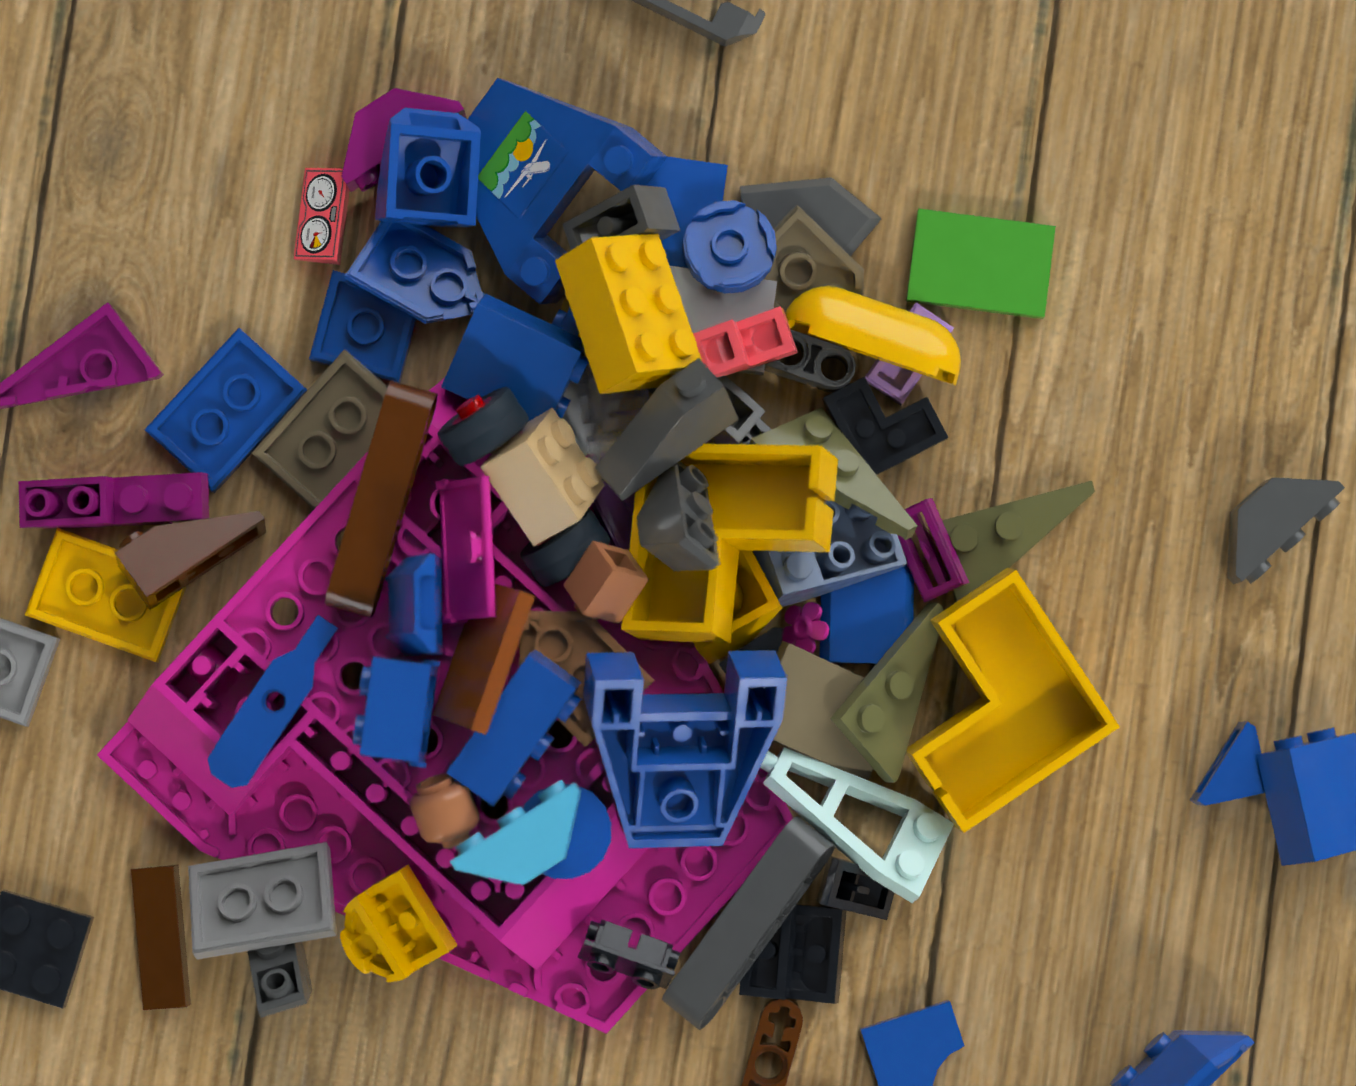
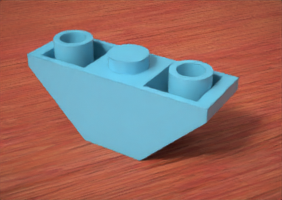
M560 780L537 795L542 803L534 809L525 813L523 808L519 806L496 821L501 828L496 833L484 839L482 834L478 832L456 846L455 848L460 855L451 860L450 863L458 871L520 885L526 884L567 858L582 792L577 783L566 787L564 782Z

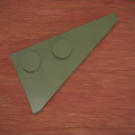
M822 407L751 438L749 444L822 445L838 459L834 502L848 510L854 504L878 518L875 525L890 534H897L905 540L913 537L917 524L845 435L841 433L840 429Z
M1088 481L942 520L969 580L968 584L952 591L955 602L1017 562L1095 492L1093 482ZM946 568V571H947V574H948V578H949V580H951V577H950V575H949V572H948V570H947V568Z
M938 602L927 603L830 718L884 782L895 783L900 776L939 635L930 622V619L944 611Z

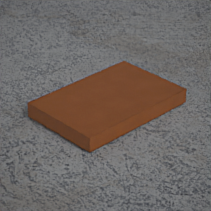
M495 583L496 617L467 620V623L464 624L432 714L485 735L486 732L488 733L534 601V595Z

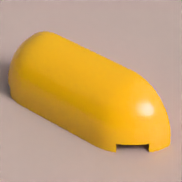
M821 286L805 291L792 301L785 312L791 330L956 386L961 368L960 350L952 334L935 320L833 286Z

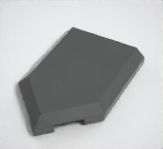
M832 177L740 186L741 202L745 203L746 207H750L755 211L758 210L764 214L772 228L792 208L798 205L850 256H852L882 219Z

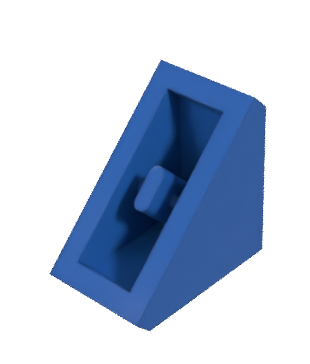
M1248 721L1238 722L1191 796L1190 801L1196 805L1207 806L1265 793L1257 760V754H1261L1256 726Z

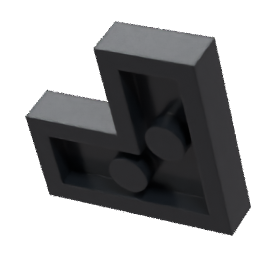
M865 376L822 399L836 426L876 475L949 438L928 397L885 417Z

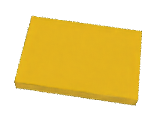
M57 528L25 616L158 663L186 587L150 610L118 567L115 552L118 549Z

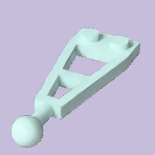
M786 747L777 756L770 751L767 752L760 767L768 772L763 782L764 785L821 835L832 842L853 863L858 864L859 868L873 880L911 903L920 897L953 828V822L916 799ZM788 771L829 787L820 805L786 776ZM844 794L902 817L883 858L878 856L833 817Z

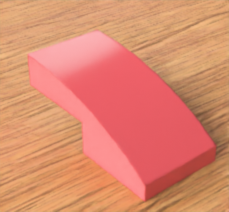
M781 306L737 322L731 319L693 333L702 362L717 378L798 353L784 309Z

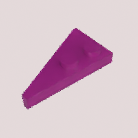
M107 302L0 383V409L157 380L164 376V374L115 309Z

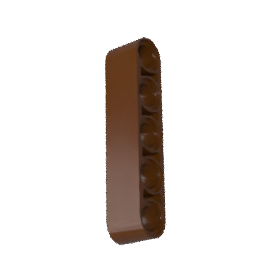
M390 381L326 593L325 605L365 617H373L433 419L438 398L437 393Z

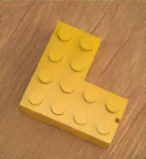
M703 444L680 460L687 467L689 465L697 467L705 475L709 483L707 488L710 505L713 509L712 519L714 531L718 538L716 544L720 563L713 570L673 571L640 545L637 516L658 476L636 491L629 551L649 580L623 617L621 630L640 640L730 643L739 550L830 553L834 510L827 506L825 501L835 500L838 459L822 445Z
M1004 569L930 619V622L981 698L908 746L906 754L925 783L934 789L933 795L954 826L961 832H967L1120 728L1017 570Z

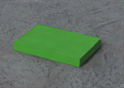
M918 208L906 302L1043 319L1046 311L1056 226Z

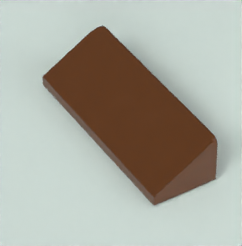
M179 864L131 869L143 1010L188 1007L191 1005Z

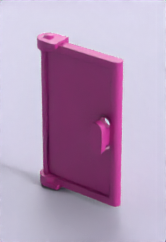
M479 476L463 480L442 479L436 481V491H439L445 602V614H442V624L454 626L455 624L467 623V620L496 617L489 476Z

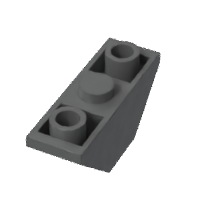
M681 461L658 476L637 516L640 545L673 571L713 570L720 563L716 544L718 538L714 531L712 519L713 509L710 505L707 488L709 483L705 475L694 465L687 467Z
M1274 477L1261 483L1230 512L1227 578L1233 584L1240 583L1245 579L1250 584L1256 581L1272 566L1267 559L1279 548L1284 552L1290 550L1306 535L1301 528L1310 519L1315 517L1318 521H1321L1340 504L1335 497L1345 487L1339 481Z
M302 942L248 951L257 1008L261 1018L308 1003L312 993V985Z

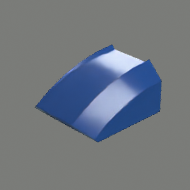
M404 108L391 117L381 159L375 220L438 227L465 228L476 226L480 128L459 113Z
M435 554L405 558L385 578V581L388 582L389 633L385 637L404 656L443 655L442 560Z

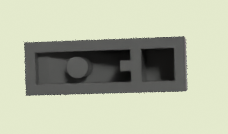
M699 358L659 385L595 467L599 475L622 501L739 420L725 386Z

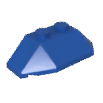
M1173 1030L1168 1036L1165 1032H1162L1144 1049L1148 1056L1135 1068L1128 1065L1113 1078L1110 1085L1211 1086L1255 1042L1248 1035L1238 1031Z

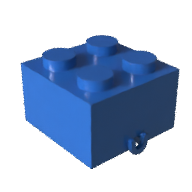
M373 657L372 666L363 667L360 695L367 696L365 716L357 715L353 734V744L361 745L360 755L409 761V766L426 768L427 763L425 762L438 667L436 666L440 667L439 661L423 659V663Z

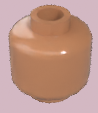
M447 773L434 775L417 784V792L411 798L410 808L422 838L430 843H442L443 848L456 847L470 838L469 832L477 826L480 819V813L471 790Z

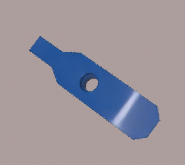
M318 615L297 647L271 662L208 756L207 760L213 776L231 788L246 786L250 783L265 757L314 686L315 663L338 630L336 626ZM273 692H279L284 697V705L277 711L269 709L266 703L267 697Z

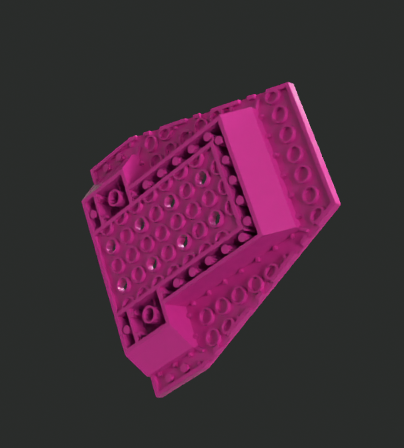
M443 378L429 390L438 394L436 408L386 577L405 558L424 554L437 555L442 560V614H445L439 491H436V481L442 479L463 480L486 476L480 467L491 453L470 464L459 466L439 439V430L457 414L455 410L468 400L442 388ZM366 453L151 684L128 718V722L102 748L97 756L199 851L215 858L226 860L327 842L331 852L335 912L346 916L343 910L356 896L378 881L409 865L458 946L439 957V959L483 979L497 983L512 992L528 997L554 1009V1011L607 1034L647 988L638 986L631 980L632 977L616 971L610 974L598 972L587 965V961L577 958L585 940H588L585 939V935L591 920L600 923L601 919L633 930L628 943L630 948L636 949L641 934L673 944L672 949L681 953L742 886L779 833L793 819V816L786 803L763 784L768 772L760 768L723 846L629 848L596 738L584 747L573 735L572 742L567 747L558 749L550 745L538 762L532 757L528 759L520 771L527 778L511 800L507 798L509 806L506 814L519 806L523 808L524 804L537 791L552 786L560 780L564 784L577 783L578 786L592 791L601 800L611 819V843L604 859L591 872L574 879H553L540 874L524 885L455 870L450 861L460 854L455 847L443 848L442 843H430L422 838L410 808V801L417 792V784L429 777L447 772L475 731L432 715L430 728L438 735V745L432 753L427 754L426 768L409 766V761L360 755L361 745L353 744L355 720L357 715L365 716L367 696H361L360 689L351 690L345 686L342 680L344 668L353 662H359L366 667H371L373 657L423 663V659L439 661L440 667L436 666L438 667L433 704L434 712L465 624H455L454 626L442 624L443 655L404 656L385 637L389 633L388 582H384L380 599L372 618L325 605L327 589L339 552L337 539L346 528L367 457ZM585 455L586 458L588 457L595 462L593 457ZM490 483L494 583L534 595L532 611H576L574 608L575 602L563 586L568 578L556 584L542 587L532 575L531 570L527 568L520 553L530 540ZM590 505L589 509L592 510L595 514L592 506ZM290 598L298 606V616L293 623L283 626L275 621L272 611L275 603L280 599ZM318 615L336 626L338 630L315 663L314 686L265 757L250 783L246 786L229 787L211 774L207 760L208 756L271 662L294 650ZM598 619L597 622L626 652H634L638 664L654 680L643 691V695L724 693L707 661L697 651L693 642L640 640L621 630L622 620L618 624ZM520 641L503 690L519 669ZM279 692L271 693L267 697V706L273 711L280 710L284 705V697ZM471 791L480 813V819L477 826L469 832V835L472 837L480 832L483 838L486 839L501 829L496 822L500 818L492 819L487 817L481 808L483 798Z

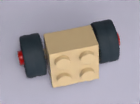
M502 387L482 398L478 394L461 404L455 410L457 414L439 430V439L459 466L470 464L491 453L480 468L486 476H489L490 483L530 540L521 551L520 556L542 587L556 584L568 578L592 541L609 545L610 537L600 525L593 511L589 509L605 486L602 482V477L595 468L596 463L592 459L586 458L575 442L576 439L572 427L566 420L559 418L553 408L528 421L527 413L518 403L512 391L508 387Z

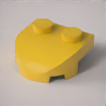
M409 865L373 884L352 899L343 910L346 916L344 929L340 932V940L347 957L363 974L373 972L379 976L386 977V982L403 980L416 970L458 946Z

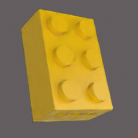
M659 234L593 237L555 260L566 299L570 304L599 394L658 388L659 385L699 358L702 361Z

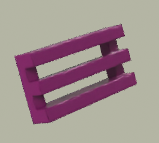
M933 498L925 499L904 509L917 524L915 533L923 554L928 560L938 583V586L933 588L912 538L905 540L898 535L907 565L924 603L968 584L969 580L951 543ZM921 512L923 513L924 518L928 524L931 534L935 540L938 550L949 572L951 580L948 579V576L944 570L941 560L937 554L934 544L920 515Z

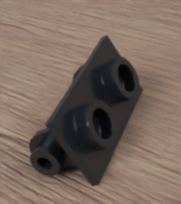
M601 919L600 923L591 920L585 935V939L588 940H585L577 958L587 961V965L598 972L610 974L616 971L630 976L635 984L643 988L658 989L661 987L667 989L676 971L674 969L680 956L679 951L672 949L673 944L641 934L636 949L628 947L633 930Z

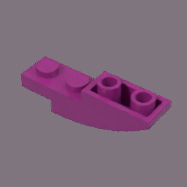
M203 472L18 481L20 528L160 525L209 518L208 474Z

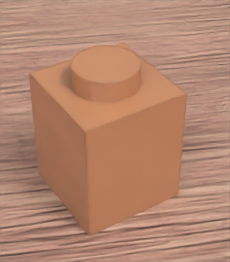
M592 541L563 586L575 602L574 608L580 615L591 621L602 619L619 624L649 578L629 550Z

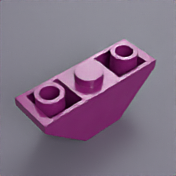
M393 88L357 111L341 176L350 192L358 188L363 192L378 184L385 137L391 117L404 108L459 113L467 119L460 102Z

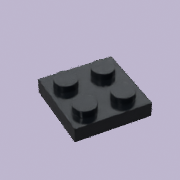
M2 890L0 893V990L62 1009L65 1008L94 917L15 892Z

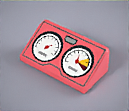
M305 168L294 260L340 265L350 193L349 188L341 177L342 168Z

